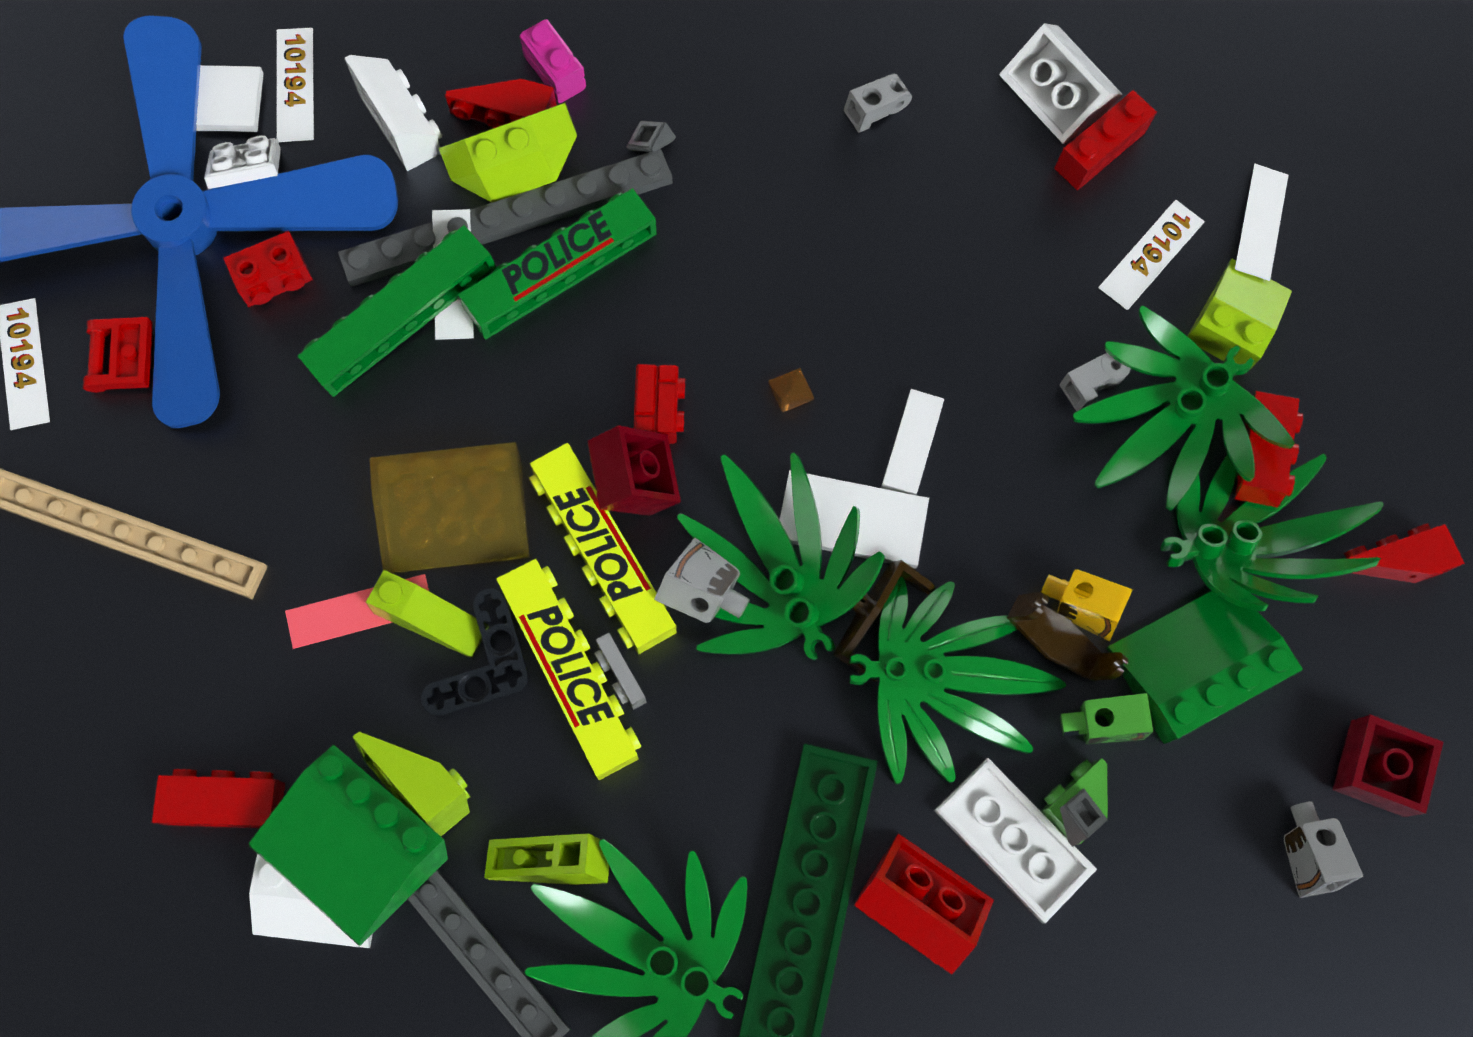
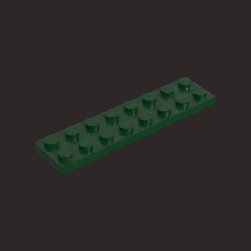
M803 745L738 1037H821L878 761L813 745Z

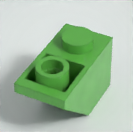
M1103 758L1092 763L1087 759L1084 760L1070 773L1074 778L1073 781L1065 788L1059 784L1044 798L1047 805L1041 812L1066 838L1060 807L1083 788L1105 817L1108 818L1107 763Z

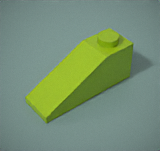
M383 570L366 601V604L375 615L469 658H473L482 641L476 617L417 584L386 570ZM485 623L486 630L488 629L489 625Z
M589 833L489 840L484 878L488 880L569 885L608 883L609 865L599 845L601 839Z

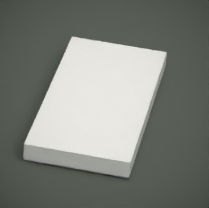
M789 470L780 521L791 543L799 545L793 509L791 470ZM807 474L819 516L822 550L833 551L852 507L856 506L860 510V528L854 556L868 559L880 551L885 555V563L902 560L910 567L917 568L929 498Z
M986 758L934 810L1042 924L1046 923L1097 870L1075 846L1072 847L1069 844L1067 838L989 758Z

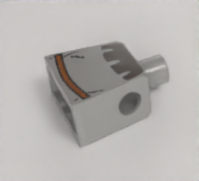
M696 538L691 541L666 572L654 599L705 623L711 622L720 608L740 618L750 601L749 598L733 590L740 575L739 570Z
M1304 802L1291 807L1297 827L1284 835V844L1300 898L1335 892L1364 877L1338 819L1320 820L1314 802Z

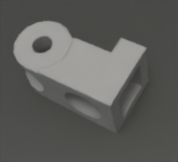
M891 74L850 90L843 111L858 133L869 129L871 123L888 116V114H895L904 109L912 100V95L899 76Z
M1105 353L1068 372L1059 385L1075 410L1079 411L1094 402L1098 397L1096 392L1102 389H1114L1120 385L1129 374L1131 368L1121 364L1108 353Z

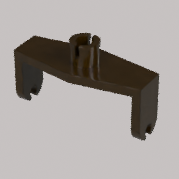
M902 560L891 562L870 594L866 593L851 608L856 612V615L833 654L861 675L864 674L863 666L851 664L850 657L855 655L853 653L854 649L882 610L898 579L903 577L907 583L927 595L936 589L931 581ZM869 679L873 682H879V680Z
M1042 592L1018 595L1007 619L1045 658L1090 681L1114 680L1123 674L1124 670L1120 665L1123 663L1127 665L1128 658L1121 652L1101 653L1069 618L1042 605L1043 603L1048 604L1049 599Z

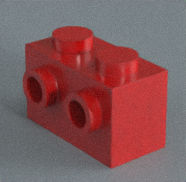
M289 231L223 258L238 293L248 307L265 304L272 297L286 291L298 290L305 283L313 280L302 254Z

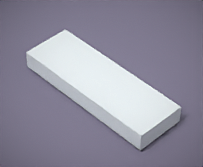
M913 389L910 390L881 488L917 495L943 406V398Z

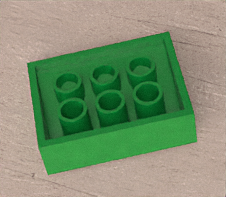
M1213 591L1106 648L1109 653L1121 652L1128 658L1127 665L1124 663L1120 665L1124 670L1122 675L1134 695L1147 693L1152 725L1163 744L1179 739L1303 670L1283 637L1258 611L1234 605L1222 599Z
M332 745L302 772L249 842V846L359 947L448 860L444 839L335 745Z

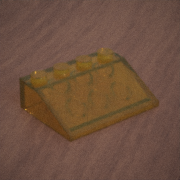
M516 442L370 458L371 490L383 570L395 573L530 558L521 455Z

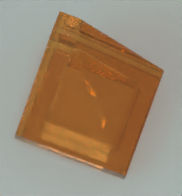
M800 368L768 381L782 412L814 400V396Z

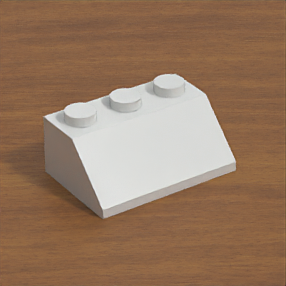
M1044 23L999 74L1062 144L1067 143L1091 126L1123 95L1057 25Z
M356 55L345 57L359 96L405 169L409 171L441 154L438 140L442 138V134L433 119L427 121L423 115L426 113V109L417 94L411 96L407 90L410 88V85L401 69L395 71L388 59Z
M257 854L249 892L253 935L359 947ZM372 935L360 947L370 948Z

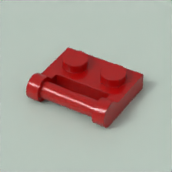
M148 317L93 319L87 321L86 333L90 335L88 372L87 376L83 378V389L85 391L99 393L108 389L149 388L153 322ZM111 334L109 374H103L105 337Z

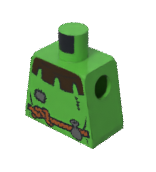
M1147 693L1087 700L1082 703L1080 712L1060 714L1063 736L1084 734L1085 744L1144 740L1153 732ZM1095 716L1104 717L1107 720L1108 726H1099L1095 721Z

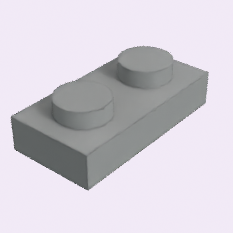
M607 633L596 639L600 650L595 652L594 655L603 671L606 672L611 669L618 681L612 687L622 705L629 701L634 710L645 704V696L611 635Z

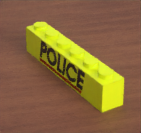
M569 443L531 462L530 465L534 474L529 477L531 484L538 496L544 493L547 496L551 505L547 506L546 509L555 525L558 526L562 523L569 535L563 537L573 556L580 553L586 563L581 569L591 587L598 584L604 594L599 600L609 618L616 615L622 625L617 631L627 649L634 646L639 655L676 634L674 621L664 604L654 600L657 592L609 511L600 510L597 491Z
M534 559L496 578L598 780L639 760L635 750L641 748L640 742L632 727L624 730L618 718L624 712L615 694L607 697L601 685L607 682V679L599 663L590 664L585 651L591 648L582 630L573 631L568 620L573 618L574 615L566 599L563 597L557 600L552 588L558 584L550 568L546 566L541 569L537 559Z

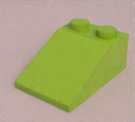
M1232 258L1187 337L1199 348L1222 361L1225 360L1228 351L1238 345L1240 350L1233 357L1234 361L1238 364H1244L1252 358L1254 360L1252 368L1261 359L1274 336L1292 291L1271 279L1268 281L1235 270L1236 260Z
M357 732L352 736L363 761L391 794L440 836L444 835L470 813L467 802L470 796L465 790L467 784L455 769L452 768L448 772L437 761L362 732Z

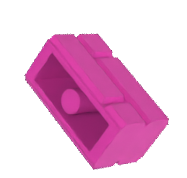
M548 19L542 20L519 35L523 56L545 85L554 87L555 98L558 103L568 100L586 88L584 67L573 56L572 51Z

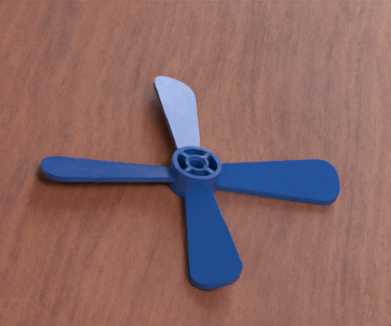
M143 16L134 19L127 25L123 38L151 180L146 182L137 191L132 204L0 208V262L142 234L154 249L159 252L152 407L154 414L164 425L171 428H184L202 423L208 419L217 408L220 399L219 383L196 255L206 250L214 241L217 231H375L386 227L394 219L398 209V196L395 179L390 168L384 161L372 155H359L280 173L278 176L202 191L193 181L202 49L200 39L194 29L180 19L164 16Z

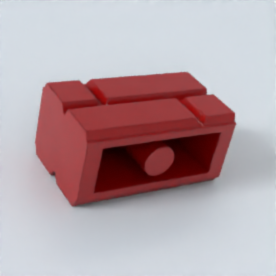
M638 364L636 366L634 428L668 435L669 444L677 443V432H684V411H678V399H685V378H679V368L676 365L656 366Z

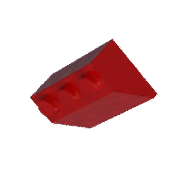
M898 833L867 880L854 906L864 912L869 918L874 919L894 933L899 939L925 955L933 963L953 974L976 947L994 899Z

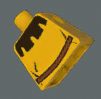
M1075 569L1070 581L1049 573L1041 592L1060 601L1057 613L1069 618L1073 624L1110 641L1132 589Z

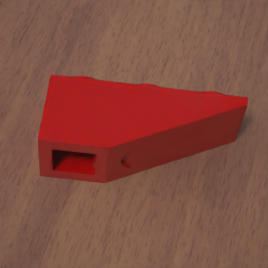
M525 79L446 91L445 94L450 114L462 120L473 119L484 122L492 128L557 106L554 87Z
M1429 523L1423 524L1407 531L1409 537L1399 540L1397 534L1375 542L1377 548L1367 551L1365 545L1343 553L1346 559L1381 558L1375 567L1353 572V574L1417 583L1446 573L1465 563L1446 524L1432 529Z

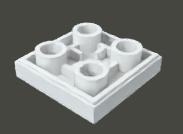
M200 65L196 131L257 132L264 74L261 67Z
M256 136L247 140L245 144L233 146V143L225 142L214 146L213 150L209 153L204 179L208 189L278 176L281 151L278 139Z

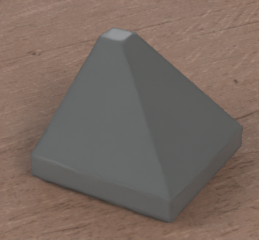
M640 121L626 147L628 150L655 152L673 142L676 136L666 122Z
M1084 788L1060 807L1067 840L1072 847L1089 838L1108 821Z

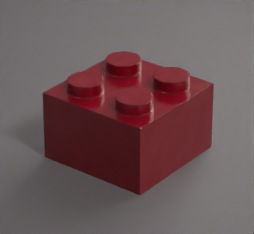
M618 425L588 440L590 461L600 510L651 516L681 502L668 435Z
M1371 714L1351 720L1333 790L1402 817L1426 814L1443 741Z

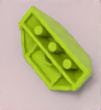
M566 103L440 147L439 151L451 181L493 203L557 181L577 138V133Z

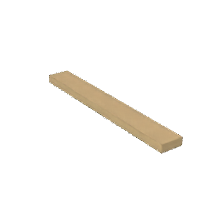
M0 469V509L252 600L268 567L257 560Z

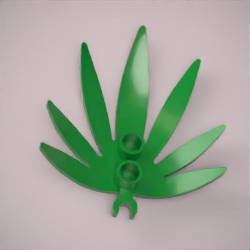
M1141 306L1139 309V316L1145 329L1163 350L1175 358L1148 348L1107 341L1104 349L1115 360L1135 371L1152 376L1174 378L1175 382L1143 387L1117 394L1093 403L1073 414V420L1078 423H1107L1132 418L1156 409L1165 403L1170 404L1141 426L1117 450L1096 479L1094 484L1096 488L1118 482L1146 467L1166 452L1190 426H1194L1177 458L1170 477L1166 497L1167 510L1174 509L1197 477L1206 458L1216 420L1222 422V435L1227 455L1236 471L1245 481H1251L1255 477V463L1250 438L1240 416L1258 436L1269 443L1286 449L1292 448L1295 444L1278 419L1258 399L1232 380L1235 375L1247 373L1254 363L1252 358L1244 364H1238L1234 361L1233 357L1240 350L1238 345L1228 351L1224 364L1214 363L1183 332L1145 306Z
M794 452L790 455L792 497L802 566H800L786 530L769 502L751 479L726 455L721 456V462L733 499L746 531L770 574V581L753 561L721 535L684 514L677 515V519L693 539L700 540L739 570L740 575L737 582L769 603L768 608L748 603L740 618L720 608L715 615L716 618L739 624L764 626V628L742 630L713 638L697 645L696 649L698 651L714 654L757 653L780 647L804 635L806 639L804 642L805 654L810 659L816 660L818 658L815 652L817 642L822 641L828 651L835 650L834 641L830 636L823 634L820 626L837 619L853 608L869 591L881 570L885 555L879 551L863 562L840 587L853 561L859 536L860 510L853 506L833 548L824 579L820 578L822 540L817 506L806 471L799 456Z
M1321 454L1290 472V475L1295 476L1294 488L1291 496H1285L1278 508L1245 502L1224 522H1220L1218 518L1230 497L1238 473L1228 455H1226L1207 490L1201 512H1199V473L1187 493L1176 505L1177 521L1183 540L1177 537L1165 538L1160 549L1161 551L1175 552L1170 554L1167 560V566L1179 567L1184 561L1193 560L1199 576L1207 587L1219 597L1234 605L1256 611H1266L1269 604L1251 593L1284 602L1314 603L1318 595L1297 591L1252 574L1282 579H1315L1339 576L1375 567L1381 558L1293 559L1269 557L1296 553L1335 539L1380 512L1384 503L1375 502L1259 527L1258 524L1283 509L1310 483L1326 461V455Z
M900 577L881 611L878 631L879 661H871L868 657L861 654L850 657L851 664L863 666L864 674L861 676H850L849 683L862 685L869 679L879 680L877 702L879 733L887 766L895 784L902 782L907 760V739L901 716H904L914 740L935 770L948 783H952L956 779L948 747L934 722L920 707L921 702H924L958 726L983 739L1018 752L1029 754L1033 751V746L1013 726L986 708L964 698L946 693L944 689L979 694L1021 695L1056 691L1066 687V683L1063 680L1021 663L989 657L944 656V653L976 647L1018 630L1007 619L1008 615L970 621L946 630L926 642H922L920 637L935 624L952 597L955 583L951 581L933 591L919 605L903 629L902 625L908 607V593L903 577Z
M604 839L600 840V848L620 886L641 915L664 938L662 942L627 918L595 902L558 889L538 884L531 886L532 892L573 930L607 953L643 970L645 974L639 975L620 969L595 965L559 964L529 967L525 970L526 976L557 987L588 994L617 997L656 996L658 998V1001L654 1004L635 1009L613 1020L591 1037H639L664 1020L668 1022L653 1037H687L707 999L715 1003L716 1009L721 1016L732 1019L734 1014L724 1008L723 1000L728 995H734L742 1000L744 995L735 987L722 988L716 982L728 964L741 932L747 899L746 877H740L727 895L718 916L715 936L712 938L711 905L707 882L696 852L691 851L689 853L686 868L685 897L687 915L693 937L691 940H687L673 913L650 881L614 846Z

